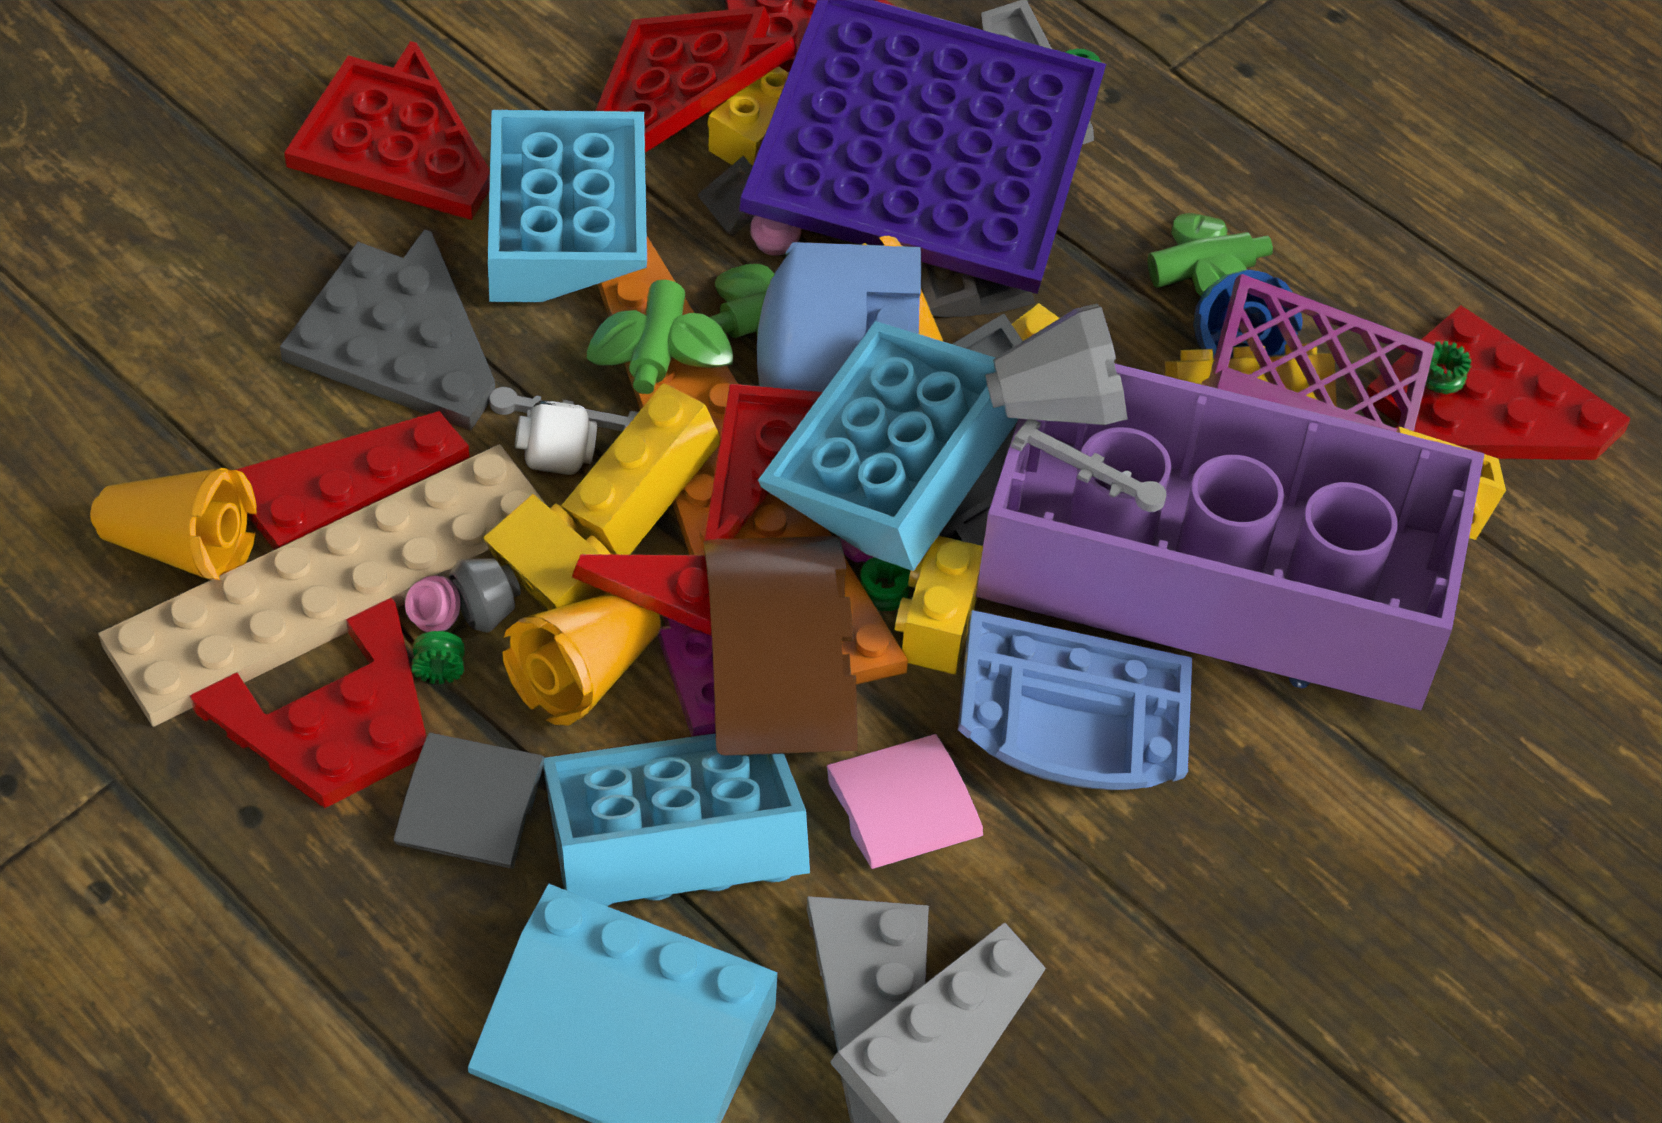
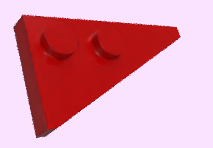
M739 384L729 385L704 541L733 539L769 494L768 491L761 488L758 479L823 392Z
M580 555L572 578L711 636L705 555Z

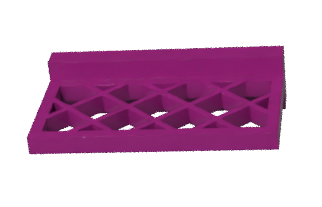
M1241 274L1236 277L1210 376L1202 381L1201 385L1396 432V428L1382 423L1372 404L1392 394L1401 411L1398 428L1402 427L1414 431L1435 345ZM1247 293L1264 299L1274 319L1254 329L1243 309ZM1282 306L1292 310L1285 313ZM1299 312L1311 316L1322 335L1321 338L1305 346H1302L1288 319ZM1277 324L1292 353L1272 363L1257 334ZM1330 324L1336 325L1340 328L1333 330ZM1239 327L1243 335L1236 338ZM1347 330L1360 334L1370 352L1369 356L1353 364L1349 361L1337 338L1339 334ZM1245 340L1261 368L1250 375L1228 368L1233 346ZM1325 342L1340 371L1320 380L1306 352ZM1379 342L1385 343L1388 346L1381 348ZM1394 348L1416 355L1411 376L1400 382L1385 353ZM1293 358L1297 361L1310 386L1298 393L1285 388L1275 369ZM1374 360L1388 388L1369 398L1354 369ZM1264 374L1267 381L1258 379L1257 377ZM1341 376L1345 378L1358 403L1347 410L1334 406L1324 385ZM1406 385H1408L1407 393L1403 389ZM1313 392V394L1315 395L1316 399L1311 398V397H1308V396H1305V395H1307V394ZM1361 409L1365 417L1355 414V412Z

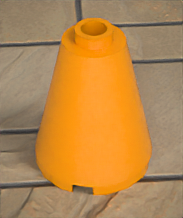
M217 468L109 485L94 499L90 517L101 539L212 581V579L220 580L219 576L247 563L255 538V533L246 532L247 514H256V500L252 485L244 473L227 468Z
M607 593L521 618L506 629L504 638L510 636V648L502 652L503 663L512 685L529 708L533 710L540 705L552 714L546 721L554 725L569 726L589 713L659 634L661 628L660 614Z

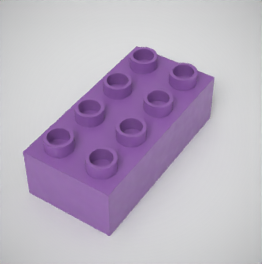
M1115 364L1117 375L1120 374L1127 420L1107 425L1036 420L1041 423L1038 430L1090 457L1094 453L1101 455L1105 458L1104 464L1122 473L1126 470L1131 472V478L1141 483L1154 481L1161 484L1167 494L1163 508L1155 512L1144 511L1137 506L1135 497L1123 491L1114 498L1109 496L1112 486L1092 476L1088 483L1077 479L1081 471L1080 469L1029 443H1027L1022 451L1012 448L1010 444L988 512L976 597L1422 710L1453 627L1485 453ZM1018 419L1011 443L1028 419Z

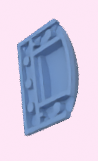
M792 242L785 252L786 258L770 281L762 306L757 340L759 386L823 392L875 321L919 334L921 295L920 247Z
M972 610L968 622L958 731L968 739L970 737L988 754L1003 763L1035 777L1064 785L1101 790H1130L1152 787L1171 779L1174 782L1183 779L1188 772L1192 658Z

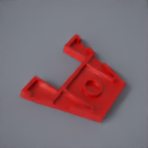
M392 597L346 619L348 633L369 662L368 665L269 714H265L239 674L235 673L190 695L193 710L206 722L211 719L226 730L227 737L241 748L249 747L267 760L271 770L323 808H327L417 762L427 737L397 607Z

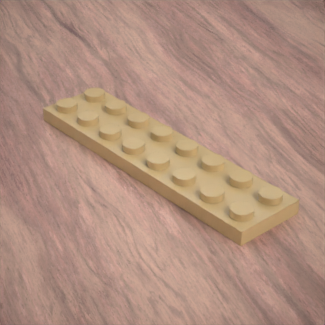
M499 444L219 576L220 580L212 579V581L201 584L98 633L101 645L147 719L155 727L193 708L190 695L224 678L238 673L245 683L347 633L346 619L391 597L396 603L397 608L404 605L409 589L425 577L442 576L450 580L449 574L458 560L495 559L483 537L532 494L536 495L544 504L546 503Z

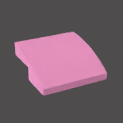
M936 734L827 765L829 785L849 816L851 836L872 869L983 836V826L968 790L951 757Z

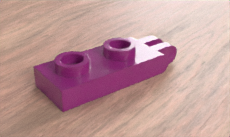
M663 616L665 626L660 628L658 638L691 737L715 734L712 636Z

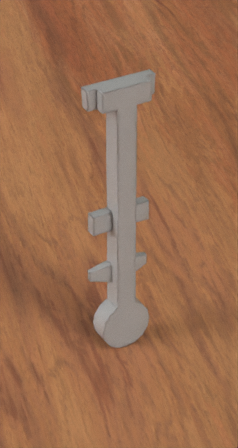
M508 387L496 388L491 392L489 399L492 411L499 415H507L514 411L527 413V417H530L533 406L537 402L542 401L541 396H535L533 399L517 396L516 392ZM563 400L562 402L574 405L573 401ZM586 409L589 421H596L597 427L624 431L639 413L630 411L629 416L625 417Z
M1028 419L1011 443V447L1022 451L1027 443L1080 469L1081 471L1077 479L1088 483L1092 476L1112 486L1109 496L1114 498L1123 491L1135 497L1137 506L1144 511L1155 512L1163 508L1167 494L1161 484L1154 481L1141 483L1131 478V472L1126 470L1122 473L1104 464L1105 458L1101 455L1094 453L1090 457L1039 431L1041 423L1036 420Z

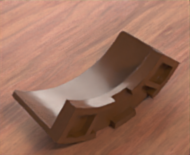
M813 536L714 539L704 541L711 619L715 741L717 752L726 756L858 751L856 675H851L850 654H843L842 641H853V625L850 597H845L846 564L840 537Z

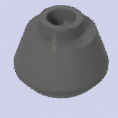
M493 558L458 560L449 574L450 580L457 587L460 595V611L473 630L486 633L492 631L515 609L514 598L521 595L519 583L511 567L508 564L500 567Z

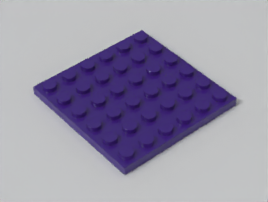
M817 0L741 195L739 211L859 245L866 243L867 245L883 246L884 244L879 237H896L902 246L920 247L921 262L1038 294L1106 64L874 0Z

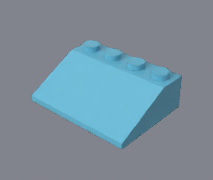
M492 110L488 231L489 302H544L647 268L644 112Z
M875 321L758 479L761 488L865 554L914 571L1018 421V418H1008L1006 416L1004 406L996 408L992 406L985 375L995 372L993 362L995 357Z
M715 734L547 757L544 760L543 770L561 876L564 890L609 906L616 902L643 898L647 900H662L672 894L702 889L721 891L735 884L762 880L781 882L789 879L791 876L810 873L806 809L784 753L724 756L716 750Z
M548 884L520 935L468 1065V1072L591 1123H721L775 1010L778 972Z

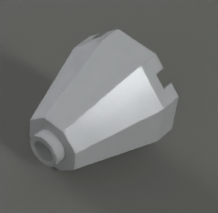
M1098 304L1076 308L993 359L995 372L985 375L993 408L1004 406L1008 418L1100 425L1127 420L1124 390L1120 374L1117 375L1114 363L1116 356L1102 307Z

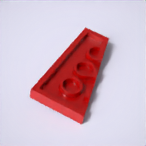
M438 411L235 470L244 473L252 485L255 496L256 514H247V516L271 547L276 550L470 458L469 445L441 412Z

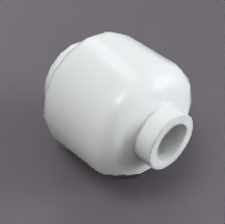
M542 400L533 406L530 417L519 416L515 448L525 449L526 464L533 470L572 475L580 470L583 463L591 464L597 422L589 421L587 410L580 405Z

